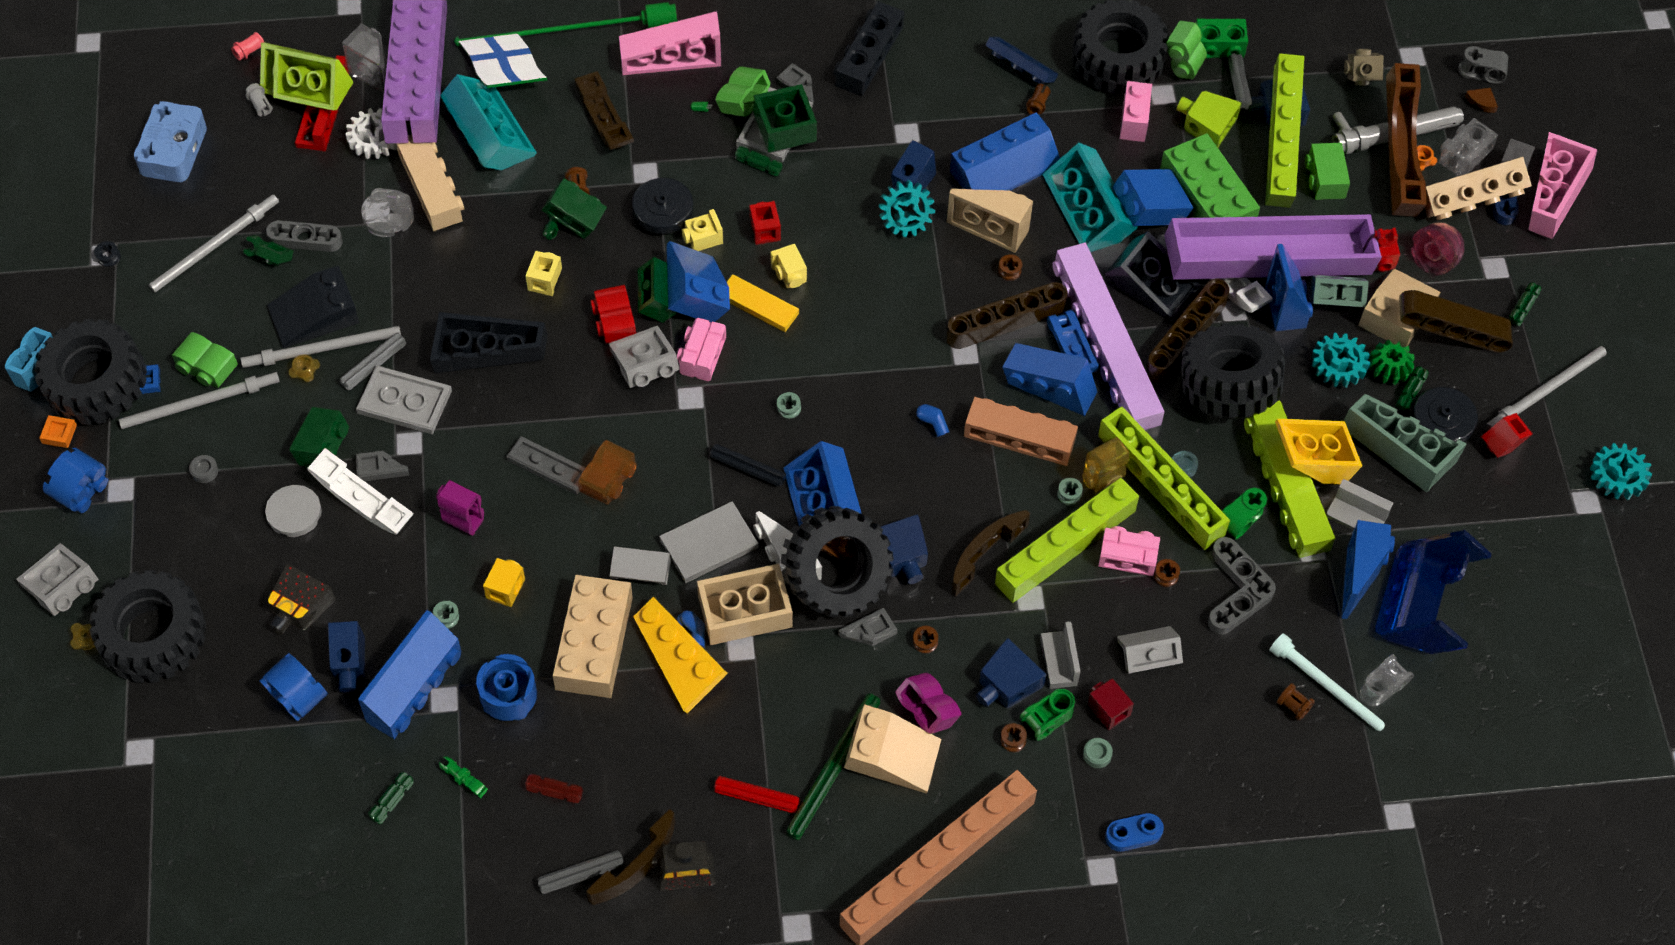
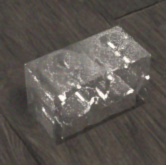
M1473 118L1467 125L1462 124L1458 128L1452 140L1448 138L1440 148L1442 154L1439 163L1458 176L1468 174L1492 151L1498 134Z

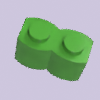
M1179 21L1166 42L1168 46L1167 52L1172 58V70L1179 78L1194 79L1207 56L1206 49L1201 42V31L1194 22Z
M748 67L737 68L730 76L729 83L725 84L717 93L716 102L721 113L744 117L751 114L754 110V95L765 93L770 87L771 83L766 71Z
M191 332L172 354L175 368L180 373L196 376L197 380L205 386L211 385L219 388L238 365L232 352L194 332Z

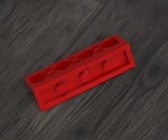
M336 55L335 59H339L349 74L350 71L346 57ZM307 105L295 141L296 148L326 151L338 109L333 111ZM319 112L316 122L313 123L310 119L311 116ZM313 132V141L304 140L305 135Z

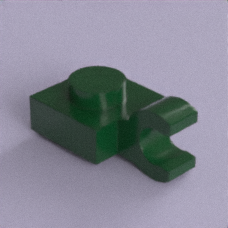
M256 235L249 236L246 239L254 245V249H244L243 253L247 256L258 255L265 258V262L271 265H280L292 260L294 251L272 241L265 242Z

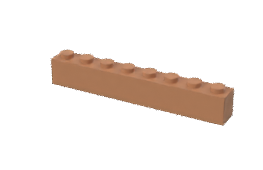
M1016 770L840 914V927L856 945L865 944L1030 808L1035 802L1037 790Z

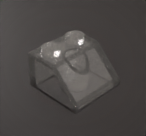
M361 23L342 42L349 74L384 95L387 61L382 36L376 29H370Z

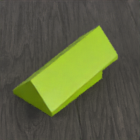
M266 42L261 43L260 86L265 89V94L273 95V98L333 111L338 109L353 84V80L339 59Z

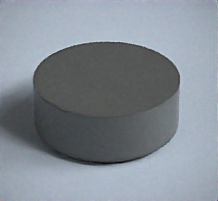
M200 455L191 461L189 471L196 482L208 483L218 475V466L213 457Z

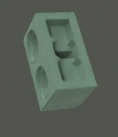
M1312 275L1309 301L1313 304L1366 307L1369 281L1364 278Z

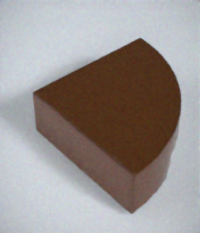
M1491 88L1469 90L1465 94V98L1471 105L1474 104L1484 109V112L1494 113L1498 109Z

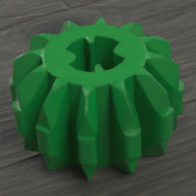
M1389 339L1385 344L1379 342L1369 356V370L1374 371V379L1383 378V384L1390 380L1394 386L1399 380L1402 382L1407 380L1414 369V354L1409 353V346L1401 347L1400 340L1396 344H1392Z

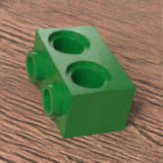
M1246 19L1196 20L1202 35L1201 42L1206 49V58H1230L1233 53L1242 55V58L1245 57L1248 45Z

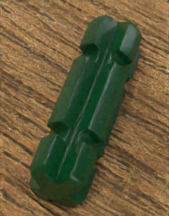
M739 146L735 152L736 160L743 163L748 161V165L765 172L769 170V174L779 176L782 171V162L775 159L771 161L770 157L753 150L749 152V148Z
M1534 282L1528 284L1508 318L1511 324L1515 326L1522 324L1542 290L1540 285H1536Z
M1421 366L1415 368L1397 400L1396 408L1402 412L1410 410L1412 403L1429 374L1427 369H1423Z
M401 772L395 779L396 783H392L377 801L379 803L378 806L374 805L368 815L373 822L379 825L382 824L388 817L386 815L387 812H392L405 795L403 792L408 791L414 784L413 778L407 773Z

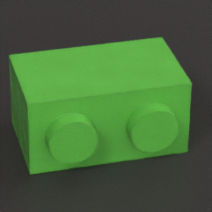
M1342 143L1312 144L1309 154L1305 156V167L1310 170L1309 188L1314 190L1315 200L1345 199L1350 186V180Z

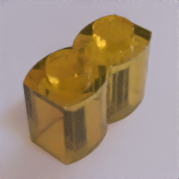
M1114 437L1094 448L1086 455L1082 478L1088 488H1092L1095 492L1102 490L1126 475L1125 465L1129 462V452L1118 437Z

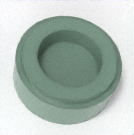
M1102 738L1090 739L1085 744L1083 750L1085 762L1093 768L1107 766L1113 754L1110 743Z

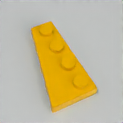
M652 597L633 617L682 709L688 714L728 673Z

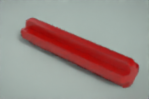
M722 776L717 778L714 787L716 793L795 813L799 806L798 796Z

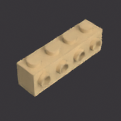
M411 134L408 135V143H396L399 157L433 231L462 222L461 211L464 210L463 202L459 195L455 196L453 193L455 186L451 176H445L446 166L442 157L437 158L435 154L438 153L435 142L413 143Z
M1516 158L1426 186L1427 205L1425 210L1427 217L1436 216L1437 220L1452 216L1451 211L1460 209L1461 213L1476 209L1475 204L1482 201L1485 202V205L1499 202V196L1509 194V198L1525 194L1524 188L1531 187L1532 185L1524 158Z

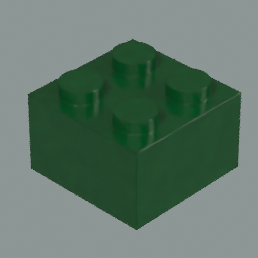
M802 84L754 95V116L768 153L817 141V121Z

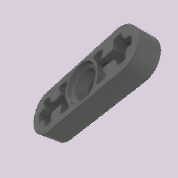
M277 220L270 223L266 229L269 242L272 241L286 248L333 252L338 250L343 243L340 230L332 225ZM303 232L312 234L307 240L298 239L299 234Z

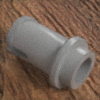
M256 83L249 85L246 88L245 96L247 100L252 102L259 116L270 114L273 108L265 96V89Z

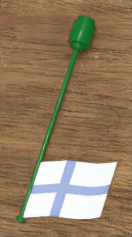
M669 2L645 5L646 10H641V16L463 39L456 37L454 43L456 46H461L470 57L478 78L487 88L546 81L547 77L536 66L529 47L520 36L643 20V25L653 28L677 22L675 4H669Z

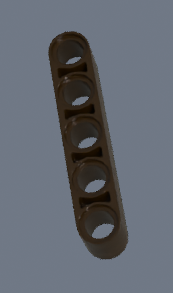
M1213 279L1208 282L1150 353L1146 367V373L1150 381L1154 383L1166 381L1182 362V352L1188 341L1194 338L1198 332H1205L1224 310L1230 292V287L1224 280Z
M1049 283L955 315L948 321L947 343L952 348L962 349L1047 320V316L1054 314L1058 316L1065 309L1067 289L1060 283Z
M1407 290L1399 295L1400 321L1406 325L1493 352H1505L1513 347L1511 322L1506 318L1417 290Z

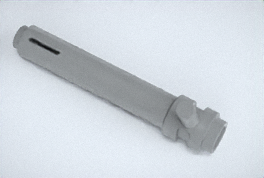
M1454 106L1417 115V135L1458 126L1464 119L1462 110ZM1336 112L1332 116L1340 129L1337 134L1332 136V143H1342L1344 155L1353 153L1354 150L1359 152L1367 150L1369 146L1389 142L1388 122L1368 127L1361 125L1350 128L1341 112Z

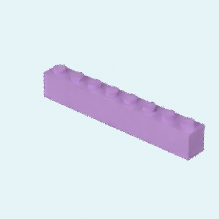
M1082 243L1057 250L1056 259L1053 262L1054 273L1057 277L1060 276L1062 285L1067 289V297L1072 302L1071 308L1076 317L1079 318L1084 335L1091 344L1090 348L1094 357L1101 366L1102 379L1104 382L1108 381L1112 401L1115 404L1118 403L1119 408L1122 406L1144 430L1161 426L1164 416L1163 407L1087 244Z

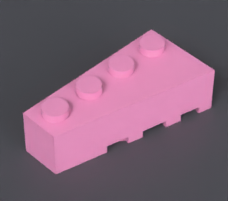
M717 11L619 36L623 75L721 66L720 31Z
M1549 132L1528 230L1553 239L1593 170L1597 149Z

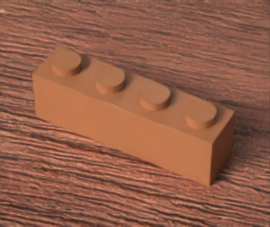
M974 397L965 423L964 437L1067 466L1076 440L1078 426L1072 425L1065 420L1058 421L1048 418L1040 413L1026 412L1015 406L998 404L987 398Z

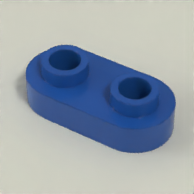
M1150 813L1113 821L1108 826L1105 840L1111 849L1119 852L1149 846L1161 839L1164 826L1158 816ZM1151 824L1154 829L1147 830L1144 825ZM1122 830L1126 833V836L1120 837L1116 831Z

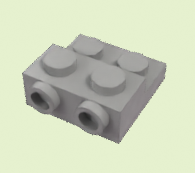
M658 326L609 343L610 351L619 364L621 374L630 388L634 386L644 387L653 379L661 376L668 378L675 371L680 370L676 353Z
M60 543L16 580L37 599L41 606L55 616L60 611H67L71 607L72 601L79 595L90 592L94 587V583L99 579L87 563Z

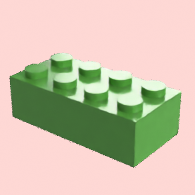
M1208 133L1163 152L1160 169H1172L1193 206L1190 212L1193 218L1258 217L1259 205Z

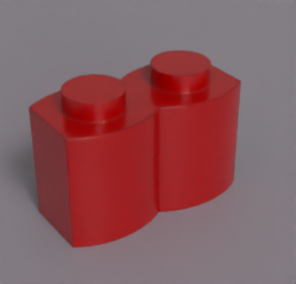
M625 285L594 291L595 299L590 301L593 315H599L600 318L599 321H596L599 337L604 336L605 342L611 343L636 334Z

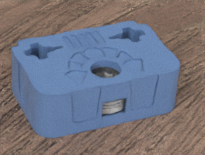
M160 101L159 105L154 104L138 147L134 152V158L142 176L174 182H183L189 177L207 130L200 108Z

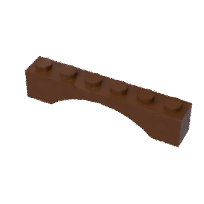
M1395 63L1386 75L1392 215L1417 217L1427 205L1426 184L1420 169L1417 152V111L1421 89L1419 64Z

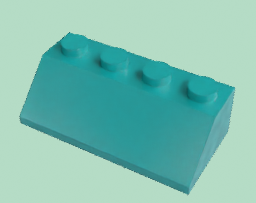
M457 74L440 97L483 167L504 170L536 155V150L496 87L487 88L479 79Z
M1077 143L1042 174L1079 244L1086 243L1090 252L1118 244L1138 228V226H1133L1112 188L1114 182L1096 149Z

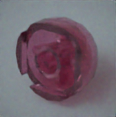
M1435 222L1424 226L1412 238L1414 240V247L1411 248V254L1415 263L1423 271L1429 272L1430 270L1433 273H1437L1435 274L1437 276L1453 270L1461 262L1465 252V243L1461 233L1447 223Z

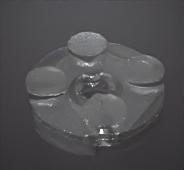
M374 189L371 195L364 201L361 209L363 221L367 229L381 237L395 236V232L400 230L404 232L411 226L414 219V210L409 195L394 189ZM392 210L394 213L384 216L383 211Z

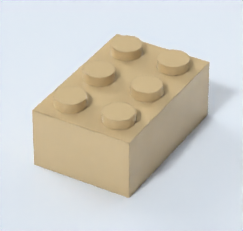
M779 564L697 581L698 598L710 645L792 628V609Z

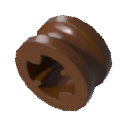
M1011 254L1003 256L999 261V275L1002 279L1008 281L1019 278L1022 269L1021 259ZM1007 265H1012L1014 270H1009Z
M1171 559L1159 561L1154 571L1155 581L1163 587L1175 585L1180 575L1179 565ZM1163 569H1168V572L1172 573L1171 577H1166V574L1162 573Z
M921 626L915 630L913 635L915 649L921 653L933 652L938 646L937 631L930 626ZM922 635H927L930 639V644L925 645L923 641H918V639L921 640Z
M1012 723L1006 725L1001 732L1003 748L1009 752L1021 751L1026 745V730L1019 724ZM1012 733V736H1014V733H1017L1019 735L1018 742H1015V739H1013V742H1010L1008 740L1009 734Z

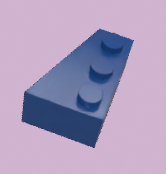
M1015 343L1003 365L1008 384L1083 416L1086 415L1097 394L1096 385L1088 359Z

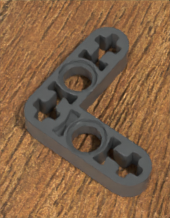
M1221 537L1216 540L1212 549V558L1241 589L1215 607L1210 613L1208 627L1212 632L1219 635L1229 633L1273 599L1276 590L1273 580L1233 539L1228 537ZM1228 548L1230 552L1229 554L1226 552L1221 554L1220 549L1226 550ZM1240 565L1247 566L1251 570V574L1242 576L1236 571V567ZM1258 587L1261 589L1266 587L1268 589L1266 593L1264 591L1257 592ZM1244 600L1249 604V609L1246 611L1238 610L1234 602ZM1229 611L1231 615L1228 616L1226 623L1220 622L1218 624L1216 622L1217 617L1223 619Z

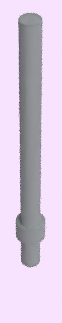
M272 194L259 205L254 204L246 210L247 213L148 284L154 293L250 223L262 219L265 212L279 203L277 197Z
M395 326L276 351L272 349L263 350L261 354L241 357V363L243 368L264 364V366L274 365L275 361L389 339L395 333H400V328Z
M1599 346L1514 405H1508L1500 410L1498 416L1485 424L1486 430L1491 429L1503 417L1514 413L1520 414L1607 354L1605 348Z
M277 372L258 378L255 376L245 378L244 382L121 418L119 423L121 428L125 429L245 392H249V394L260 391L259 388L278 383L280 380Z

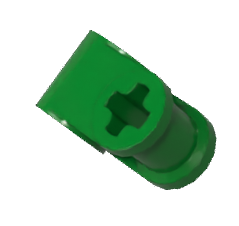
M1249 488L1233 503L1222 510L1230 519L1227 532L1234 539H1239L1262 516L1263 508L1267 503V497L1261 489Z
M1057 689L1025 709L1019 718L1022 722H1027L1035 732L1034 737L1036 740L1040 741L1072 718L1075 698L1069 690ZM1064 703L1068 708L1058 709L1055 707V704Z

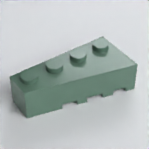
M1364 394L1349 409L1344 419L1351 436L1425 492L1458 461L1466 446V443L1460 440L1454 442L1444 437L1445 433L1436 428L1432 431L1420 425V420L1412 416L1408 418L1397 414V409L1367 394Z

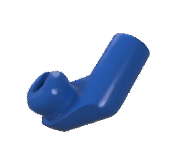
M928 404L918 407L917 417L921 421L932 424L937 437L949 433L948 426L939 408Z
M683 611V613L678 615L677 621L684 628L690 630L691 636L704 648L705 623L694 612Z

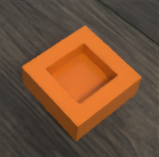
M48 415L39 439L42 444L68 448L77 424L73 419Z

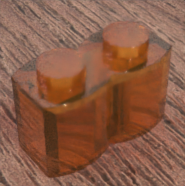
M605 440L599 447L593 460L583 471L578 481L579 490L607 505L613 498L617 499L623 489L622 483L627 477L631 478L636 470L637 464L634 453Z

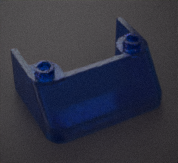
M1466 530L1404 543L1395 555L1375 626L1376 632L1385 640L1428 654L1466 649L1468 643L1443 621H1436L1445 585L1460 581L1465 575L1469 562L1490 559L1492 553Z

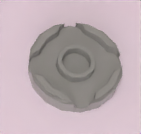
M290 485L282 487L272 494L267 501L265 512L268 524L276 533L287 535V537H298L307 534L316 527L317 521L321 517L322 509L319 498L313 490L301 485Z

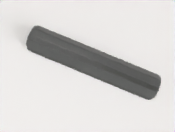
M1233 53L1228 59L1235 96L1236 100L1241 102L1240 108L1246 110L1252 104V98L1242 55Z
M400 333L392 335L339 379L341 385L346 390H351L372 373L376 365H382L406 345L404 337Z
M616 850L541 876L537 879L541 893L546 894L604 874L607 870L612 871L624 866V861L621 853Z

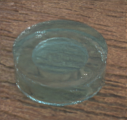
M1180 451L1172 457L1175 463L1190 478L1196 474L1198 459L1193 453Z

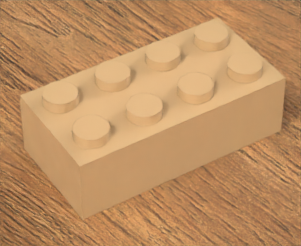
M575 575L553 672L555 690L606 698L612 697L633 599L630 582Z

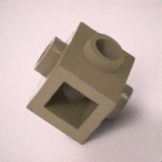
M1356 49V53L1348 54V60H1345L1344 73L1348 79L1355 81V85H1370V81H1383L1384 56L1379 53H1371V49Z

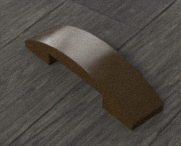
M598 71L575 78V84L586 111L605 145L612 150L633 143L634 138L625 121H621Z
M1027 510L1019 511L997 520L971 541L956 566L951 592L953 596L956 597L974 580L976 567L974 564L995 543L1004 538L1011 544L1028 527L1030 513Z
M671 809L649 829L652 843L617 877H614L607 870L586 891L588 902L595 905L611 900L634 887L648 875L659 862L670 843L675 827L674 812Z

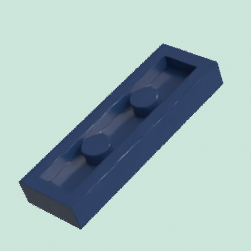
M990 37L986 43V46L992 49L991 53L1002 60L1005 58L1010 60L1013 68L1021 72L1026 70L1032 74L1031 79L1040 84L1055 82L1058 73L1002 38Z

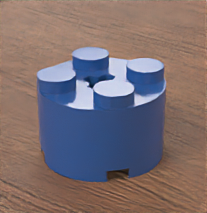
M74 447L72 448L74 452L65 451L53 463L48 472V475L51 476L49 484L44 482L43 492L68 509L84 513L90 507V498L95 492H102L108 484V478L105 477L106 468L102 463Z
M290 653L284 656L259 680L275 700L281 703L296 721L303 718L328 695V692L319 682L316 683V680L309 671Z
M502 654L496 656V659L489 663L486 662L480 668L476 684L484 711L498 720L524 719L533 708L537 698L534 674L529 665H527V662L516 655Z

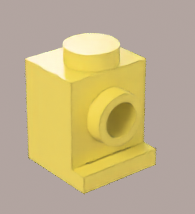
M714 209L709 210V214L685 221V228L682 229L685 243H690L692 249L701 251L723 244V229Z
M795 244L771 251V268L776 271L778 279L784 281L787 289L799 287L807 282V267Z
M535 251L526 273L528 291L553 296L556 282L562 270L560 256L550 252Z

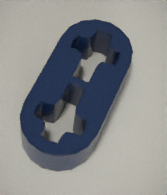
M1506 194L1505 198H1503V195L1499 196L1500 201L1491 204L1494 220L1501 225H1511L1519 213L1517 196L1509 198V194ZM1503 207H1506V212L1510 215H1506V213L1502 211Z

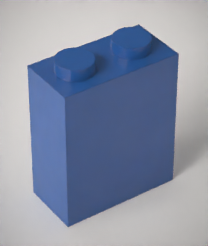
M1172 169L1124 170L1112 186L1133 226L1169 225L1172 218H1186L1193 209Z

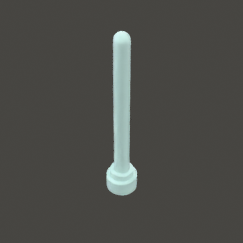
M1283 633L1277 638L1269 651L1278 658L1280 656L1284 659L1287 657L1375 730L1381 731L1384 729L1385 724L1380 718L1298 653L1288 636Z

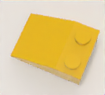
M1277 419L1275 421L1291 466L1323 484H1341L1343 479L1349 481L1362 467L1345 421Z

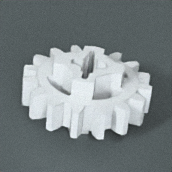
M371 108L368 109V114L360 111V117H352V124H347L346 126L347 142H349L351 150H356L358 156L365 153L366 159H369L371 154H375L376 159H379L380 153L388 156L389 149H397L396 143L385 144L381 122V108L377 110V113H373Z

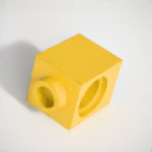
M497 558L483 585L486 599L512 607L525 581L523 567L513 560L508 559L505 561Z

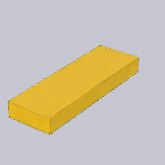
M733 274L727 281L730 304L783 332L787 331L799 315V309Z

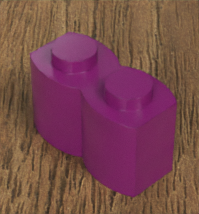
M451 480L439 488L436 499L438 500L442 521L473 536L484 520L481 496Z
M929 673L906 678L896 690L900 703L907 710L914 713V717L920 727L930 734L951 728L961 716L957 703L950 696L943 693L939 682Z

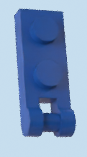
M1065 311L1060 316L1055 314L1047 316L1048 328L1052 331L1061 353L1088 359L1091 372H1097L1099 365L1074 311Z

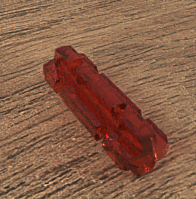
M530 774L526 781V789L531 792L538 793V791H541L543 795L562 800L568 798V801L579 803L582 798L583 788L578 785L571 784L567 786L566 782L546 777L543 780L541 776Z

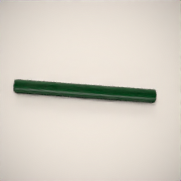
M869 693L864 698L787 827L786 834L795 840L801 839L846 762L860 711L864 704L878 708L880 699L877 696Z

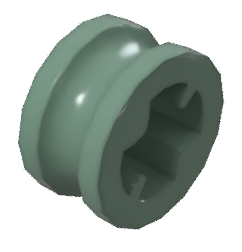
M792 392L781 394L777 399L778 413L788 419L798 416L801 412V402L798 395ZM786 402H792V409H786Z
M1065 478L1062 480L1057 493L1060 502L1069 506L1077 504L1081 500L1082 484L1075 478ZM1066 488H1071V491L1074 489V495H1069V492L1066 494Z
M442 601L434 607L433 615L448 629L457 624L459 611L455 603ZM449 610L450 615L448 619H443V611Z

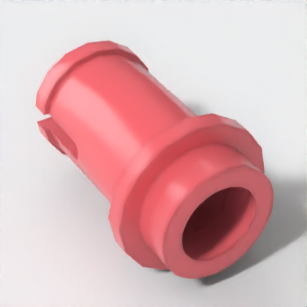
M256 32L240 43L235 42L231 51L239 61L241 59L246 60L249 54L261 48V43L264 40Z

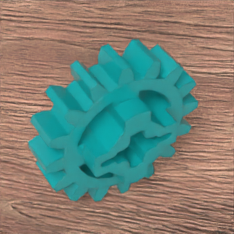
M907 180L905 186L900 181H897L896 189H893L891 186L887 187L890 194H882L881 197L885 200V203L878 205L880 209L884 210L879 215L882 220H886L884 226L887 229L892 227V233L895 235L901 230L903 237H907L908 231L916 236V229L918 228L925 231L926 228L923 224L925 222L932 223L928 215L935 213V210L929 207V205L934 203V199L926 198L930 192L927 189L921 191L922 185L918 182L913 187L910 180ZM906 193L905 196L897 198L898 195ZM919 197L921 198L923 204L922 211L919 209L918 203L920 201ZM899 205L910 206L915 213L912 211L904 212ZM891 206L895 209L896 212L894 220L891 216ZM915 219H916L915 222H913V223L907 225V223H908L909 221H912V220H915Z
M1334 333L1332 339L1325 335L1322 342L1318 341L1311 355V359H1313L1311 367L1317 368L1316 376H1325L1324 383L1331 380L1333 381V387H1337L1338 383H1342L1344 388H1347L1349 381L1356 385L1359 378L1364 379L1370 365L1368 361L1370 354L1363 352L1365 344H1356L1358 338L1355 337L1349 340L1346 333L1343 335V338H1339L1338 334Z
M1612 443L1610 449L1604 446L1600 453H1596L1590 470L1594 471L1591 479L1599 481L1596 488L1604 487L1606 489V496L1612 492L1615 493V499L1617 500L1621 495L1630 500L1633 494L1638 497L1642 490L1645 491L1650 483L1649 480L1652 473L1648 470L1651 467V463L1643 462L1646 455L1638 456L1636 454V447L1630 451L1627 450V444L1625 443L1621 448Z

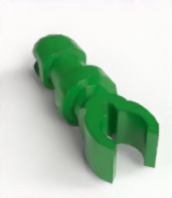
M444 756L443 758L449 763L447 766H444L439 762V767L447 774H451L457 784H464L474 794L482 798L488 788L470 775V770L465 767H459L453 759Z

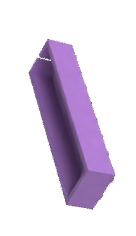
M393 0L381 119L385 144L409 142L406 121H410L413 143L437 142L447 16L446 0Z
M1371 214L1172 218L1164 236L1173 280L1268 277L1277 244L1284 245L1298 268L1300 276L1372 275L1382 258L1377 238H1373L1375 230Z

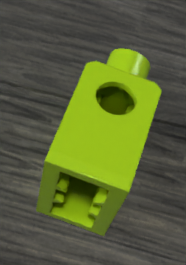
M1204 91L1201 92L1195 102L1182 97L1176 110L1187 115L1184 125L1185 131L1196 138L1208 133L1218 148L1236 122L1241 102Z

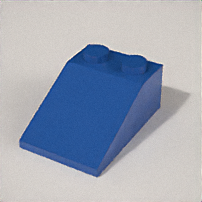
M669 241L667 243L668 309L696 319L708 320L711 323L717 321L730 310L729 286L714 257Z
M1277 244L1264 287L1273 298L1272 302L1268 303L1275 331L1306 328L1309 318L1313 315L1312 304L1307 302L1306 282L1301 280L1299 270L1284 245Z
M1357 520L1347 545L1342 619H1348L1378 576L1382 565H1387L1389 552H1393L1395 536H1390L1391 525Z

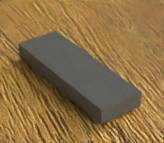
M522 436L507 455L508 462L575 495H578L591 475L589 469Z

